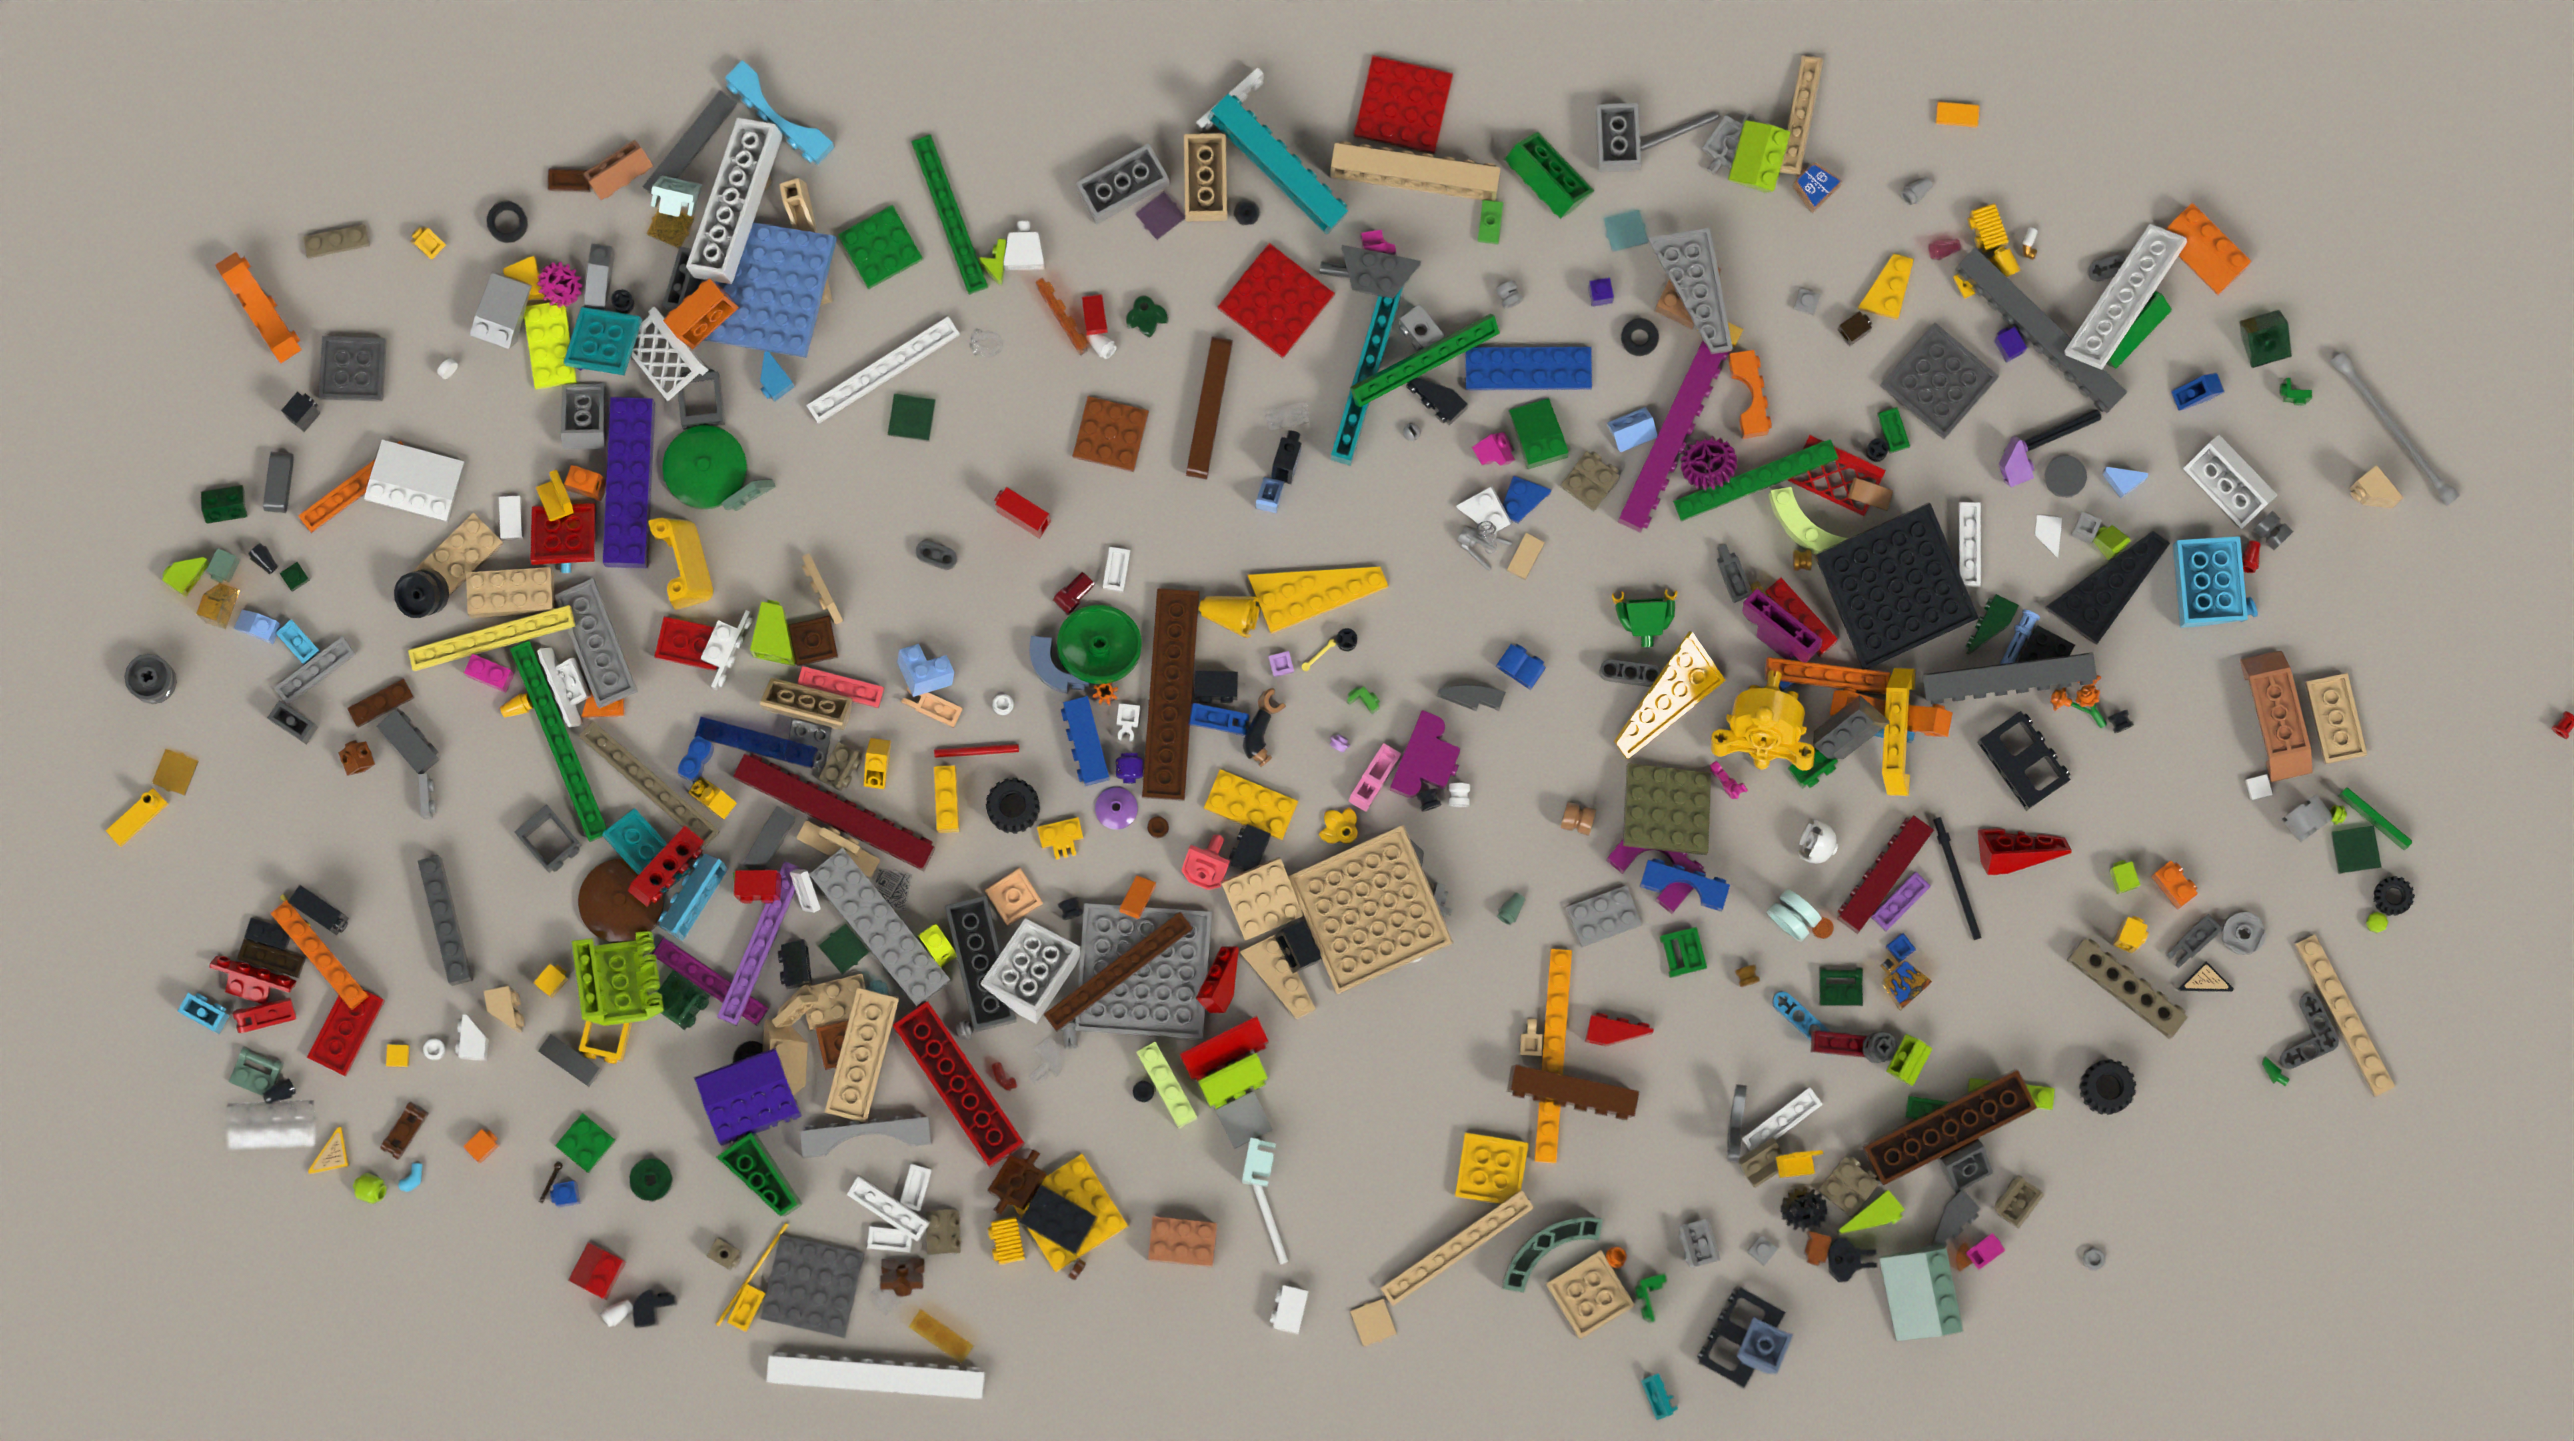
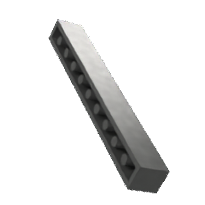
M1974 248L1958 264L1955 269L1957 276L1964 282L1968 281L1973 286L1972 290L1978 296H1983L1987 299V304L1993 310H1998L2003 315L2002 318L2009 325L2013 324L2018 329V333L2022 338H2028L2038 353L2046 355L2049 358L2048 362L2054 368H2059L2064 373L2063 376L2070 383L2074 382L2079 387L2078 390L2083 396H2089L2099 411L2108 413L2125 396L2127 391L2104 369L2101 370L2066 356L2065 349L2072 339L1979 250Z

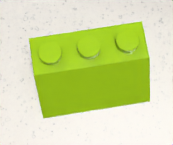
M1744 120L1728 181L1764 193L1774 192L1791 131L1769 124Z
M1257 1053L1198 1081L1209 1107L1218 1109L1226 1105V1100L1232 1097L1236 1100L1245 1096V1091L1252 1087L1254 1090L1265 1086V1081L1268 1080V1077Z

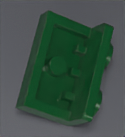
M243 485L201 491V511L207 524L247 517Z

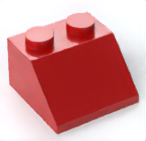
M588 1242L568 1281L607 1300L626 1261Z

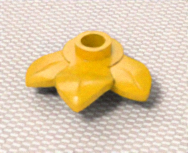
M1346 808L1342 814L1335 810L1325 812L1324 821L1327 827L1318 834L1323 841L1330 844L1337 842L1350 844L1356 840L1358 836V831L1355 827L1357 816L1351 808ZM1345 830H1350L1349 835H1343Z

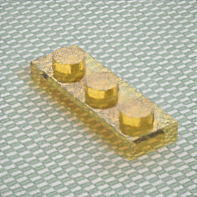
M921 1309L909 1325L910 1329L961 1364L974 1347L971 1343Z

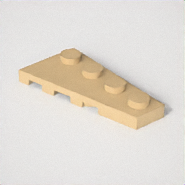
M1274 935L1239 952L1296 1019L1316 1010L1298 973H1292Z

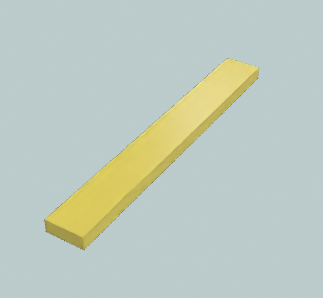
M570 605L409 649L408 653L412 670L417 671L468 657L472 654L475 655L576 627L572 608Z

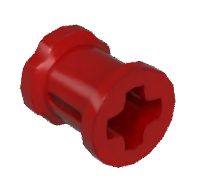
M2564 711L2559 723L2553 725V731L2558 736L2567 740L2569 733L2574 728V715Z

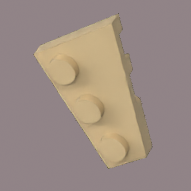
M810 554L802 556L805 563L802 568L807 577H812L813 581L810 584L815 594L820 593L821 598L818 600L823 610L828 609L835 625L843 622Z

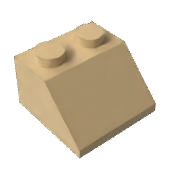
M2377 465L2349 488L2353 499L2367 506L2392 509L2404 498Z

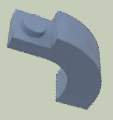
M1031 636L1029 649L1031 662L1036 674L1043 683L1053 690L1066 694L1068 693V685L1072 686V689L1084 690L1085 687L1090 688V683L1084 682L1072 674L1064 673L1054 666L1051 660L1052 638Z

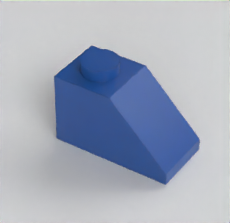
M2213 373L2203 375L2175 389L2171 393L2178 410L2181 411L2209 401L2225 391L2218 374Z

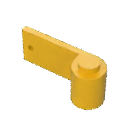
M2003 246L1993 251L1995 256L1988 259L2006 277L2021 270L2010 248L2005 249ZM1957 275L1953 276L1964 299L1975 294L1972 290L1973 286L1968 281L1964 282Z

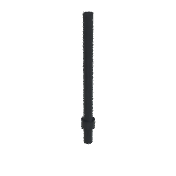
M1941 817L1933 819L1938 833L1936 837L1939 845H1942L1973 940L1981 939L1982 937L1950 845L1951 838L1949 832L1946 833Z

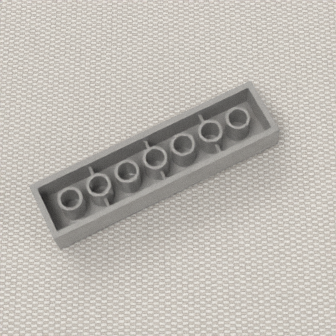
M843 848L809 874L917 1008L951 981Z

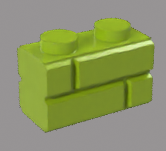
M1905 1034L1886 1072L1899 1081L1913 1086L1933 1048L1921 1040Z

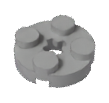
M2249 912L2236 913L2224 923L2222 941L2233 953L2250 955L2263 945L2266 931L2261 919L2255 914ZM2246 928L2249 937L2242 939L2238 931Z

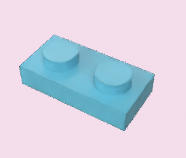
M292 619L276 632L277 636L303 665L320 652Z

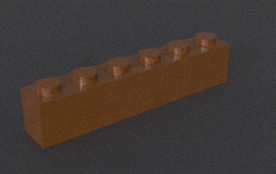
M1520 1065L1511 1066L1506 1091L1511 1092L1512 1096L1524 1099L1525 1096L1533 1097L1535 1102L1545 1103L1546 1100L1553 1101V1105L1558 1107H1566V1104L1572 1105L1574 1110L1577 1111L1595 1110L1594 1114L1607 1116L1608 1113L1614 1114L1616 1119L1628 1121V1118L1635 1117L1639 1091Z

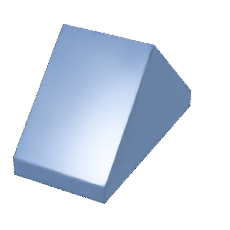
M2106 467L2103 471V476L2118 496L2122 498L2147 479L2148 473Z
M1264 477L1256 500V509L1277 513L1284 481Z

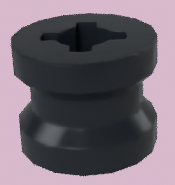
M1883 439L1872 440L1866 449L1868 459L1873 462L1884 460L1889 450L1888 444Z
M1349 628L1339 631L1336 639L1339 649L1345 652L1355 649L1358 639L1357 634Z
M2128 710L2108 717L2109 722L2114 726L2113 731L2115 734L2134 726L2133 721L2128 718Z
M1436 789L1427 790L1416 795L1417 799L1421 802L1420 808L1422 812L1441 806V802L1436 796Z
M1078 897L1058 903L1059 909L1063 911V920H1069L1083 914L1082 909L1078 906Z

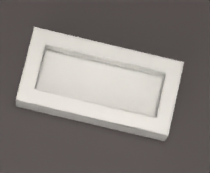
M521 496L499 497L501 539L523 538Z
M1109 547L1103 589L1124 593L1130 550Z
M795 869L791 871L790 875L802 910L813 913L820 910L821 908L808 870Z
M911 1164L901 1197V1204L909 1209L921 1211L932 1173L931 1169Z
M869 1227L868 1249L911 1253L912 1238L901 1230Z

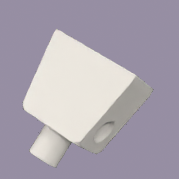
M1029 221L1017 222V232H1010L1008 234L1004 258L1005 270L1045 269L1038 232H1030Z

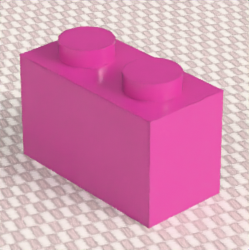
M474 654L471 655L464 671L468 678L504 693L507 692L514 676L512 670Z

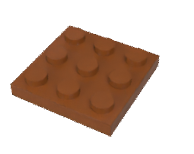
M1088 396L1073 458L1134 472L1149 411Z

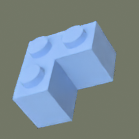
M919 644L899 650L897 664L913 697L952 685L954 670L947 655L927 661Z

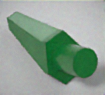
M2265 1056L2262 1065L2272 1083L2274 1084L2277 1081L2286 1086L2290 1079L2282 1075V1070Z

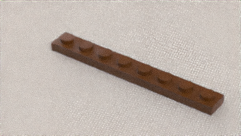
M1179 912L1043 1015L1054 1030L1058 1032L1193 930L1192 926L1183 914Z

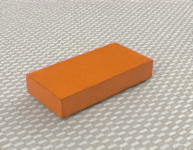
M1136 875L1120 906L1119 912L1140 919L1156 887V882Z

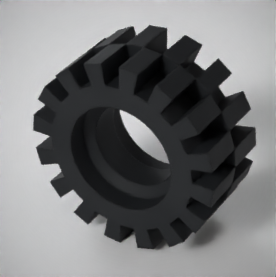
M2393 876L2382 880L2375 887L2376 890L2373 893L2375 897L2373 900L2377 903L2375 906L2381 909L2380 912L2387 913L2388 916H2398L2410 908L2414 902L2415 894L2412 893L2414 889L2409 886V881L2406 882L2404 881L2405 878ZM2396 888L2401 892L2402 899L2398 904H2392L2387 900L2386 892L2388 889Z

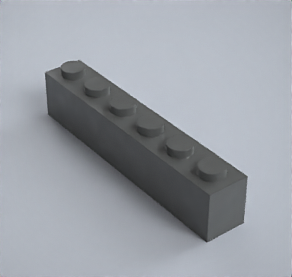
M436 855L418 860L448 983L455 986L473 981L442 858Z

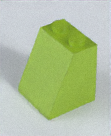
M761 601L750 647L751 654L754 658L795 666L796 661L787 616L783 607L778 601Z

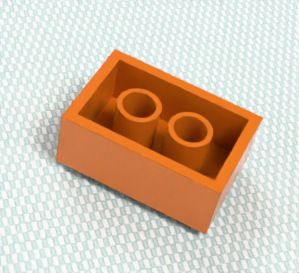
M709 278L707 281L702 282L692 295L685 297L682 304L676 309L671 310L663 321L679 340L691 349H694L739 307L723 288Z

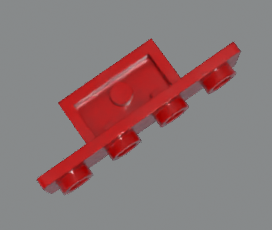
M216 956L209 965L212 969L229 974L225 989L226 993L260 1004L268 1002L271 987L291 992L296 985V980L291 979L289 976L277 975L267 969H258L245 962L230 960L226 956Z

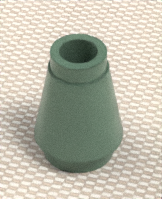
M1515 893L1498 909V919L1507 925L1516 922L1526 899L1519 893Z

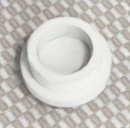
M1000 694L994 698L992 706L997 714L1007 715L1013 710L1014 703L1009 695Z

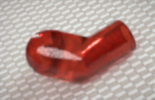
M1001 1062L992 1064L991 1067L996 1081L1006 1091L1017 1088L1014 1077L1006 1078Z

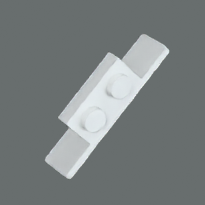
M748 610L745 611L738 628L718 620L701 656V660L719 667L711 685L712 689L716 691L719 686L723 687L727 678L724 674L728 667H732L736 658L733 656L736 648H741L744 641L742 635L745 629L749 630L752 624V614Z
M540 648L537 650L539 661L543 665L547 681L555 694V700L559 704L563 720L568 727L582 725L583 723L576 704L591 697L576 658H570L558 664L552 648Z

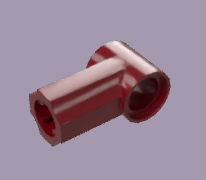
M1081 572L1067 587L1062 588L1055 595L1053 601L1069 615L1080 604V600L1095 586V583L1086 574Z

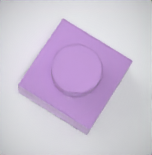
M1289 651L1268 656L1274 678L1294 673Z

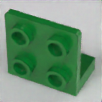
M1665 1273L1639 1280L1637 1282L1638 1285L1635 1287L1637 1298L1642 1299L1644 1305L1641 1308L1643 1320H1648V1324L1655 1322V1317L1647 1288H1649V1292L1664 1288L1663 1284L1667 1282Z

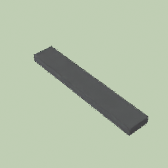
M720 90L643 185V188L651 194L652 186L662 175L678 179L736 107L737 102Z

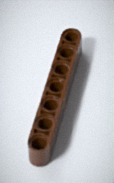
M1213 336L1211 338L1186 476L1207 480L1233 340Z

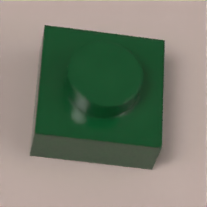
M298 562L280 573L292 592L310 581Z

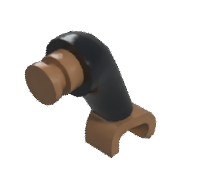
M1274 688L1265 690L1259 697V710L1243 740L1245 755L1248 759L1253 758L1255 761H1259L1258 765L1260 767L1272 758L1271 755L1268 756L1266 754L1268 751L1264 748L1266 746L1264 735L1271 719V714L1278 713L1286 707L1284 703H1280L1275 708L1270 706L1269 698L1275 695Z

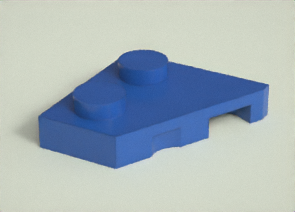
M1513 476L1503 502V507L1510 520L1516 523L1523 520L1530 511L1535 509L1543 499L1550 495L1551 489Z

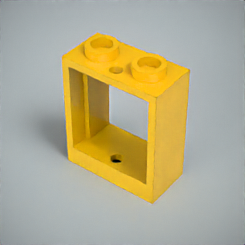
M586 1021L579 1051L584 1053L583 1057L596 1060V1056L605 1058L604 1062L617 1064V1061L623 1062L633 1022L623 1024L617 1053L587 1047L593 1022Z

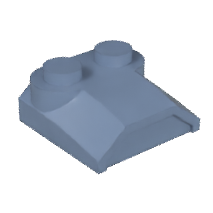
M1753 1317L1738 1350L1737 1358L1742 1363L1761 1372L1777 1374L1793 1334H1788Z

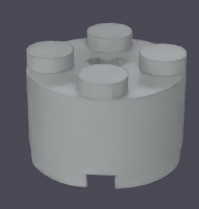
M2315 794L2308 801L2282 818V820L2295 838L2302 842L2333 818L2330 811L2318 795Z

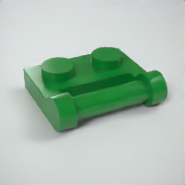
M1697 927L1659 936L1660 942L1664 945L1670 968L1668 972L1670 978L1707 969ZM1676 939L1684 967L1679 969L1671 942Z

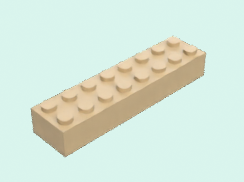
M1340 141L1334 144L1331 178L1476 200L1496 201L1500 167H1496L1497 165L1493 163L1480 165L1472 160L1459 162L1455 161L1452 157L1439 159L1434 158V155L1431 154L1419 156L1414 155L1411 151L1393 152V149L1385 147L1381 148V150L1372 149V146L1361 144L1360 147L1352 146L1350 142Z

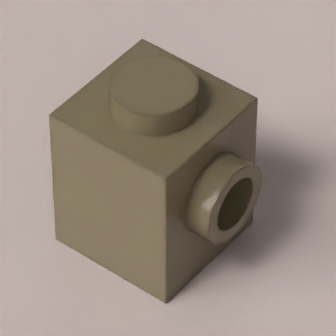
M719 1238L715 1240L706 1256L728 1270H731L732 1267L736 1268L742 1259L739 1256L741 1251Z

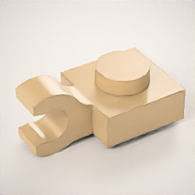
M1527 1019V1034H1521L1520 1055L1542 1056V1034H1536V1019Z

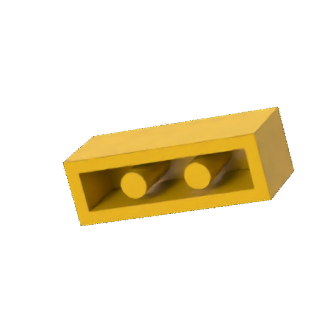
M956 766L934 767L937 831L938 833L960 832Z

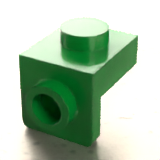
M2286 378L2280 384V396H2283V402H2293V405L2302 406L2312 399V390H2291V378Z

